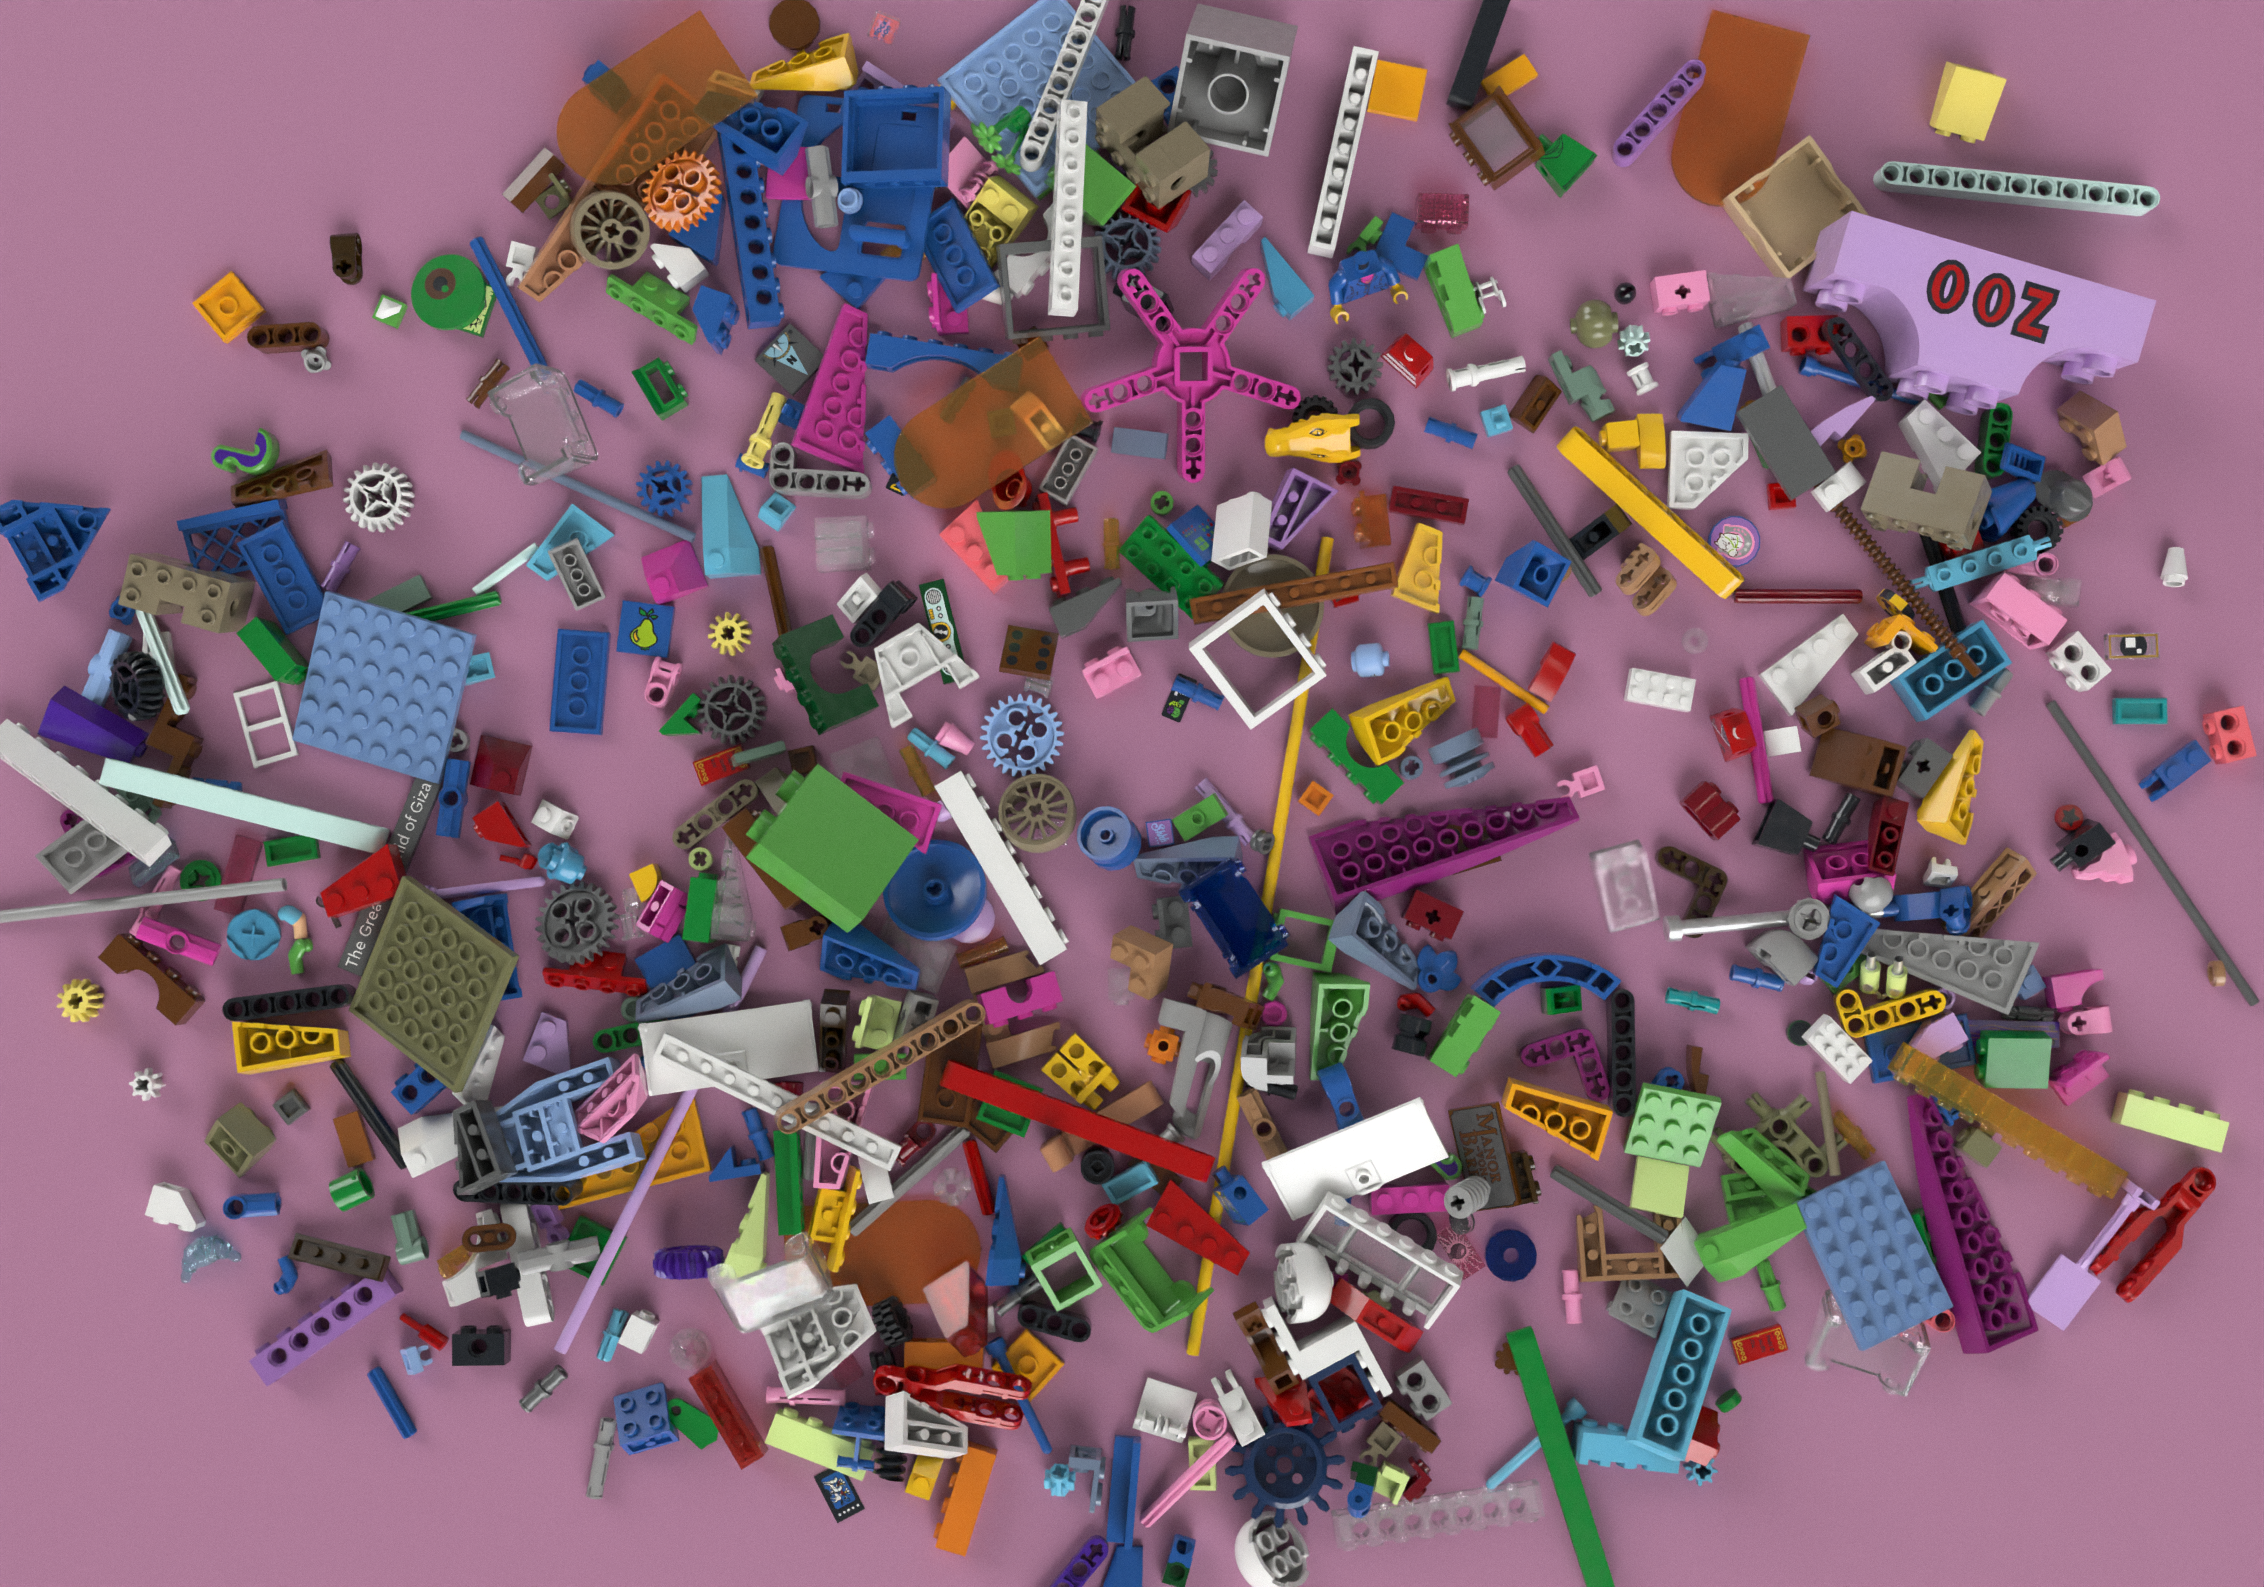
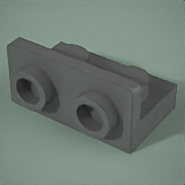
M1187 895L1156 898L1157 904H1152L1153 920H1159V930H1155V936L1172 943L1173 949L1193 947Z

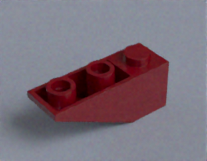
M1884 795L1873 803L1868 826L1867 870L1894 876L1909 802Z

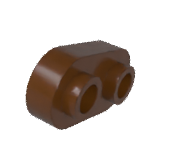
M507 1223L472 1226L462 1236L463 1247L471 1253L506 1250L516 1241V1231ZM505 1232L507 1240L500 1242L497 1239L498 1233ZM472 1235L480 1236L479 1244L474 1245L470 1242Z

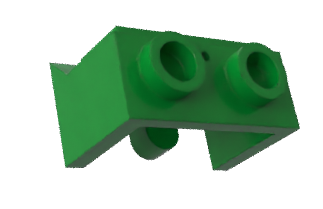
M658 357L645 366L631 371L656 415L662 421L688 406L685 400L688 394L681 383H675L672 378L675 372L668 361L663 362ZM658 370L675 396L673 400L664 404L648 377Z

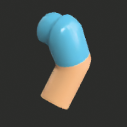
M286 905L278 910V917L293 926L294 939L308 938L305 914L294 906Z

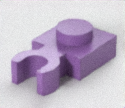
M530 1206L540 1229L546 1228L549 1243L565 1240L569 1237L567 1229L560 1223L565 1219L558 1206Z

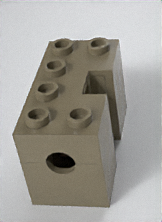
M1144 76L1096 108L1095 139L1101 148H1106L1111 154L1113 162L1126 171L1128 179L1134 185L1137 184L1140 187L1145 199L1160 209L1208 177L1210 148L1186 121L1168 132V128L1163 124L1164 109L1170 106V102L1149 78Z
M1882 451L1861 506V511L1871 525V528L1883 532L1886 529L1906 534L1910 530L1924 536H1929L1934 541L1946 543L1947 547L1954 550L1962 551L1963 548L1971 550L1992 494L1986 476L1946 466L1936 494L1923 491L1928 475L1920 472V460Z
M160 553L130 554L118 605L153 615L183 613L181 623L218 634L237 632L245 626L256 581L222 571L200 570L194 568L193 563Z

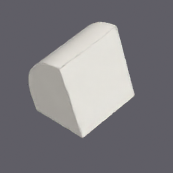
M1797 726L1763 731L1767 757L1801 752Z

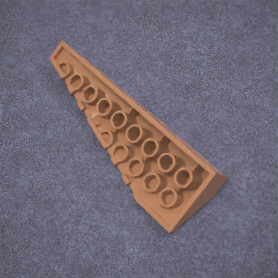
M656 75L547 238L517 286L519 289L540 303L586 261L575 249L570 235L572 214L579 202L586 196L601 190L618 191L632 197L644 210L647 205L642 202V199L647 197V195L642 190L649 188L645 180L654 177L650 171L657 172L659 170L658 162L662 165L666 164L665 157L668 156L672 160L674 159L675 152L682 157L684 150H687L690 154L696 151L699 155H704L717 137V131L694 113L693 110L699 103L697 99L666 75ZM603 199L599 204L607 217L608 199ZM617 199L614 200L613 218L623 205V202ZM591 205L587 212L601 220L595 205ZM627 207L619 219L620 222L634 216V212L630 207ZM586 215L583 216L581 225L597 226V223ZM612 225L605 227L608 237L616 232ZM581 229L582 240L595 234L597 231ZM600 237L585 244L586 249L590 253Z

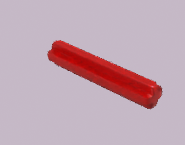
M975 1139L965 1141L962 1146L982 1215L994 1214L995 1204Z

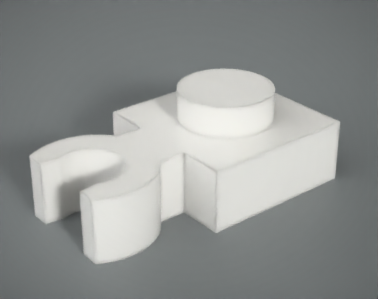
M511 241L506 266L513 268V270L506 278L507 285L513 286L516 278H519L520 281L522 280L537 256L539 248Z

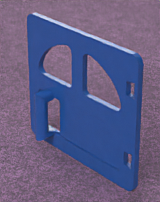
M805 95L800 99L797 115L808 121L801 147L820 146L830 134L843 126L844 98ZM828 104L842 105L840 113L828 112ZM913 105L859 107L857 171L937 168L938 108ZM903 112L917 113L916 120H903ZM836 177L838 183L837 196L846 188L841 182V177ZM935 187L858 190L863 197L862 207L856 213H844L840 242L835 251L824 249L812 236L806 223L803 200H782L773 250L776 263L784 267L909 282L914 281L921 272ZM868 222L905 226L906 229L897 230L866 225ZM863 242L897 245L902 249V253L898 258L863 254Z

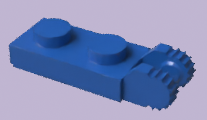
M1760 324L1712 347V350L1697 356L1693 360L1695 364H1701L1715 356L1718 362L1725 363V359H1732L1742 363L1770 349V345ZM1709 367L1703 370L1702 373H1700L1702 379L1706 377V375L1709 373L1712 367Z
M2192 740L2151 770L2152 773L2140 781L2138 785L2143 789L2151 786L2158 780L2162 786L2148 796L2151 802L2156 801L2212 760L2197 740Z

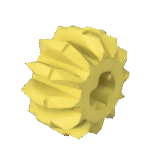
M726 612L724 615L725 621L720 616H716L715 619L719 623L718 626L714 624L709 625V628L715 630V633L708 634L709 639H716L711 645L712 648L720 647L719 653L725 655L727 650H729L730 656H735V648L742 653L745 652L741 644L744 642L750 645L751 641L745 638V636L753 634L751 629H744L748 626L749 622L746 619L740 622L741 615L738 613L732 619L731 614ZM728 629L734 631V638L732 640L727 637L726 631Z
M73 979L71 984H64L62 988L65 993H58L56 995L62 999V1003L56 1006L64 1008L61 1016H70L71 1022H78L79 1020L88 1022L90 1017H97L99 1013L96 1008H103L105 1006L99 1002V998L105 996L103 993H97L100 985H91L90 979H83L82 981Z

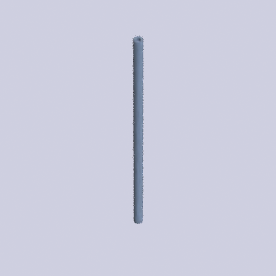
M462 430L460 434V439L684 540L693 543L696 538V533L471 432Z

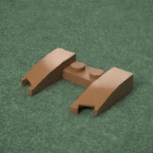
M1028 950L964 969L971 994L977 1002L976 995L997 989L998 986L1043 973L1045 970L1042 965L1035 968L1025 957L1030 953ZM984 1020L981 1022L993 1069L1056 1050L1057 1046L1051 1045L1054 1029L1060 1030V1022L1015 1035L1011 1034L1009 1024L994 1028L993 1024L985 1025Z
M1594 1205L1595 1212L1583 1219L1580 1214L1576 1216L1579 1282L1680 1278L1660 1249L1663 1244L1654 1241V1252L1606 1254L1602 1209ZM1653 1213V1222L1669 1232L1667 1239L1680 1223L1682 1225L1681 1218Z

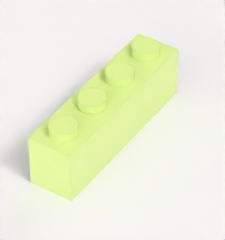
M2129 1089L2128 1093L2118 1092L2110 1122L2222 1153L2229 1122L2220 1120V1114L2205 1110L2203 1115L2195 1113V1107L2179 1103L2177 1108L2170 1106L2171 1100L2154 1096L2153 1100L2144 1098L2145 1093Z
M789 1407L779 1408L776 1412L765 1440L766 1444L860 1481L863 1480L867 1471L858 1469V1472H854L852 1468L837 1467L838 1455L854 1458L856 1437L832 1434V1428L823 1425L822 1420L815 1417L804 1418L799 1416L797 1410ZM862 1438L860 1459L871 1460L876 1445L871 1444L872 1441L870 1439Z

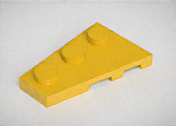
M1422 523L1416 524L1397 575L1399 587L1392 589L1390 596L1439 614L1440 604H1438L1441 585L1439 575L1442 560L1443 532Z

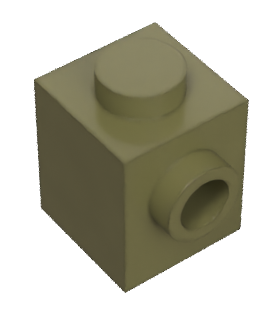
M1968 1126L1958 1133L1956 1137L1957 1142L1954 1145L1956 1149L1977 1165L1985 1168L1990 1165L2002 1149V1146L1991 1139L1993 1134L1982 1126H1979V1128Z

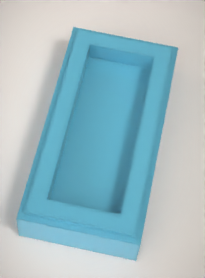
M1142 1160L1114 1175L1108 1182L1101 1185L1111 1202L1118 1205L1158 1184L1160 1180L1149 1162Z

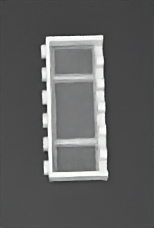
M1329 1191L1302 1231L1298 1233L1296 1242H1305L1313 1245L1324 1257L1326 1255L1337 1262L1335 1267L1337 1274L1344 1275L1347 1269L1358 1274L1357 1284L1362 1289H1366L1370 1282L1382 1289L1380 1297L1384 1302H1389L1392 1296L1403 1301L1402 1311L1405 1315L1411 1316L1415 1309L1426 1315L1424 1328L1428 1330L1461 1286L1463 1272L1456 1265L1447 1263L1433 1251L1424 1249L1414 1243L1408 1236L1399 1234L1391 1229L1388 1224L1379 1222L1369 1216L1363 1209L1354 1207L1346 1202L1343 1197L1334 1195Z

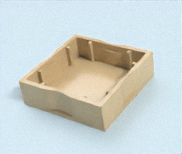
M1811 135L1807 136L1720 202L1734 224L1780 284L1815 260L1817 255L1815 247L1821 230L1850 211L1868 215L1851 190L1837 177L1832 164Z

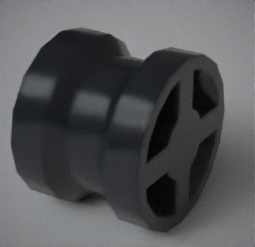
M885 1347L881 1352L872 1351L869 1353L874 1373L882 1365L897 1366L890 1347Z

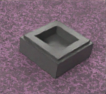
M296 1088L272 1105L287 1125L293 1124L311 1109Z

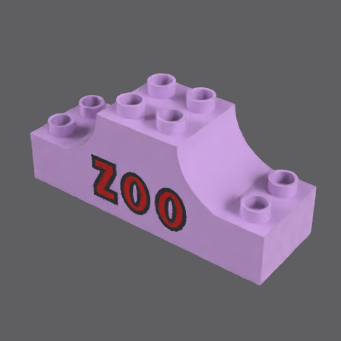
M1850 211L1820 231L1815 247L1817 255L1810 264L1803 288L1805 292L1818 295L1815 305L1819 308L1832 312H1846L1849 304L1855 306L1870 320L1879 334L1885 354L1884 373L1890 381L1899 383L1896 391L1897 395L1917 401H1923L1924 399L1927 401L1929 393L1944 397L1948 396L1945 408L1964 415H1976L1978 408L1995 409L1997 401L2018 395L2026 377L2041 362L2063 367L2061 378L2078 384H2092L2095 376L2114 377L2116 369L2139 361L2156 304V300L1854 211Z

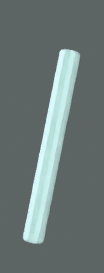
M136 610L135 612L153 658L156 660V666L160 667L159 672L163 676L162 681L174 712L177 715L187 714L190 705L153 614Z

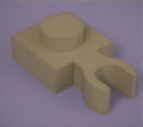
M847 651L846 653L853 657V662L845 664L841 661V665L846 669L855 670L856 672L852 678L862 685L868 683L870 689L875 692L881 683L877 662L867 656L861 662L853 652Z
M1381 1419L1365 1439L1370 1446L1360 1452L1359 1460L1361 1461L1365 1455H1370L1372 1460L1368 1465L1375 1466L1379 1454L1381 1453L1387 1458L1403 1439L1402 1435Z

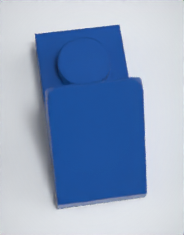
M732 1145L710 1174L709 1182L762 1174L765 1171L764 1162H756V1158L740 1160V1165H738L735 1145Z

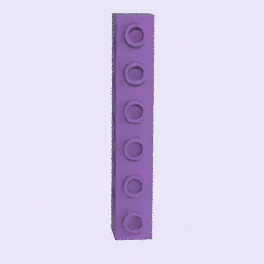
M387 1268L383 1282L364 1278L358 1284L352 1281L340 1290L341 1296L336 1299L331 1296L319 1305L320 1311L314 1315L310 1311L297 1320L300 1324L293 1330L288 1327L276 1335L278 1341L272 1345L267 1342L254 1351L256 1356L249 1360V1362L265 1385L269 1386L401 1293L403 1289L390 1270ZM364 1287L371 1289V1299L365 1297L363 1293ZM343 1302H346L350 1305V1314H346L343 1311ZM322 1317L329 1321V1329L322 1327ZM300 1333H304L308 1337L307 1345L300 1341ZM279 1348L285 1350L286 1360L280 1358L278 1354Z

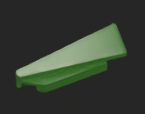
M1755 1128L1736 1132L1733 1130L1718 1137L1717 1142L1778 1207L1792 1204L1817 1192L1807 1185L1810 1175Z

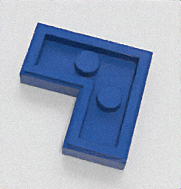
M1392 212L1375 252L1377 257L1384 256L1393 261L1398 273L1417 281L1428 255L1405 246L1415 222Z

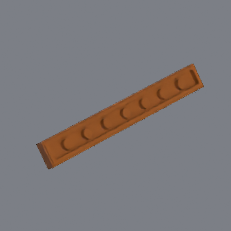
M1394 562L1192 598L1189 601L1194 625L1221 620L1262 589H1265L1268 594L1272 592L1281 603L1278 607L1281 610L1395 589L1399 586ZM1262 605L1250 615L1269 611Z

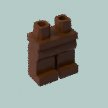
M1192 982L1187 996L1197 1000V1007L1234 1016L1232 1024L1256 1031L1265 1006L1235 993L1226 991L1227 988L1217 984Z

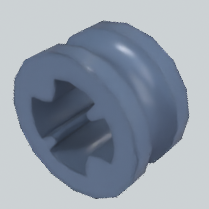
M1416 756L1404 758L1399 765L1400 775L1407 780L1416 779L1423 772L1422 761ZM1408 761H1413V765L1417 764L1418 769L1414 771V775H1410V771H1405V766L1409 764Z

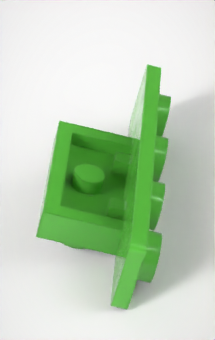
M647 271L633 286L613 274L608 277L606 293L613 299L622 302L634 312L650 319L657 326L668 330L680 340H684L691 345L695 342L697 325L680 316L681 312L689 305V296Z

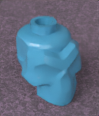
M553 842L548 843L539 850V866L547 870L546 874L549 880L556 879L572 884L576 879L581 880L587 869V866L583 865L584 856L579 854L578 850L573 848L568 842L561 843L560 846Z

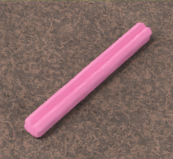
M1226 1432L1141 1514L1140 1522L1147 1528L1153 1525L1235 1445L1236 1439L1234 1436Z

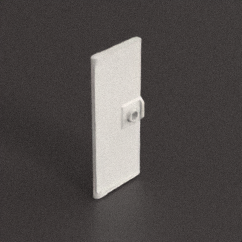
M808 999L800 1002L639 1024L638 1030L642 1040L649 1096L714 1087L653 1057L664 1033L679 1038L762 1079L819 1071L812 1021V1002Z
M1418 1097L1262 1162V1168L1270 1178L1287 1212L1294 1221L1315 1212L1328 1191L1344 1199L1354 1195L1363 1196L1379 1189L1386 1182L1449 1156L1426 1110L1423 1099Z

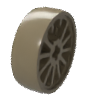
M601 190L586 196L576 206L570 221V235L575 249L587 262L602 269L617 270L632 265L642 256L649 242L650 227L646 213L636 200L618 191ZM603 199H608L607 217L599 204ZM617 199L622 201L623 205L613 218L614 200ZM591 205H595L601 220L587 212ZM627 207H630L634 212V216L620 222L619 219ZM586 215L597 223V226L581 225L583 216ZM638 220L639 230L627 224ZM612 225L616 232L608 237L605 227ZM581 229L597 231L583 240L581 238ZM626 230H632L635 234L633 243H624L622 237ZM600 237L590 253L586 249L585 244ZM606 242L605 259H598L596 254L603 243ZM611 243L614 244L620 259L615 261L610 260ZM620 246L632 249V251L624 256Z
M1030 774L1015 780L1005 790L999 803L998 818L1003 833L1013 845L1026 852L1045 853L1060 847L1070 837L1077 820V808L1070 790L1061 781L1045 774ZM1040 788L1038 798L1035 799L1032 790ZM1048 789L1053 790V791L1043 800L1044 794H1045V790H1048ZM1058 795L1064 798V800L1051 803ZM1023 801L1027 803L1026 806L1023 809H1021L1022 811H1017L1014 809L1015 805L1018 802ZM1067 807L1066 814L1053 812V810ZM1040 810L1042 811V815L1037 814L1036 817L1033 816V813H1039ZM1054 818L1065 821L1062 827H1058L1050 819ZM1023 821L1014 831L1011 829V824ZM1029 825H1031L1028 838H1023L1019 836ZM1047 825L1056 831V833L1047 837L1044 829ZM1036 828L1041 830L1043 839L1033 840Z

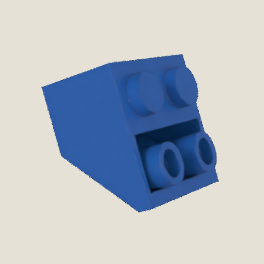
M701 285L692 310L708 343L717 354L722 355L723 350L728 349L731 342V335L729 334L731 327L736 325L739 320V307L731 295Z

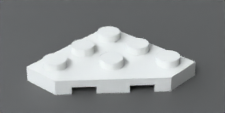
M1669 432L1667 507L1670 509H1695L1736 469L1748 460V433Z

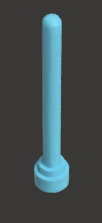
M1575 1397L1566 1403L1565 1412L1561 1415L1563 1425L1566 1426L1572 1419L1574 1421L1578 1418L1581 1420L1588 1413ZM1539 1437L1534 1438L1486 1481L1487 1488H1496L1540 1449Z

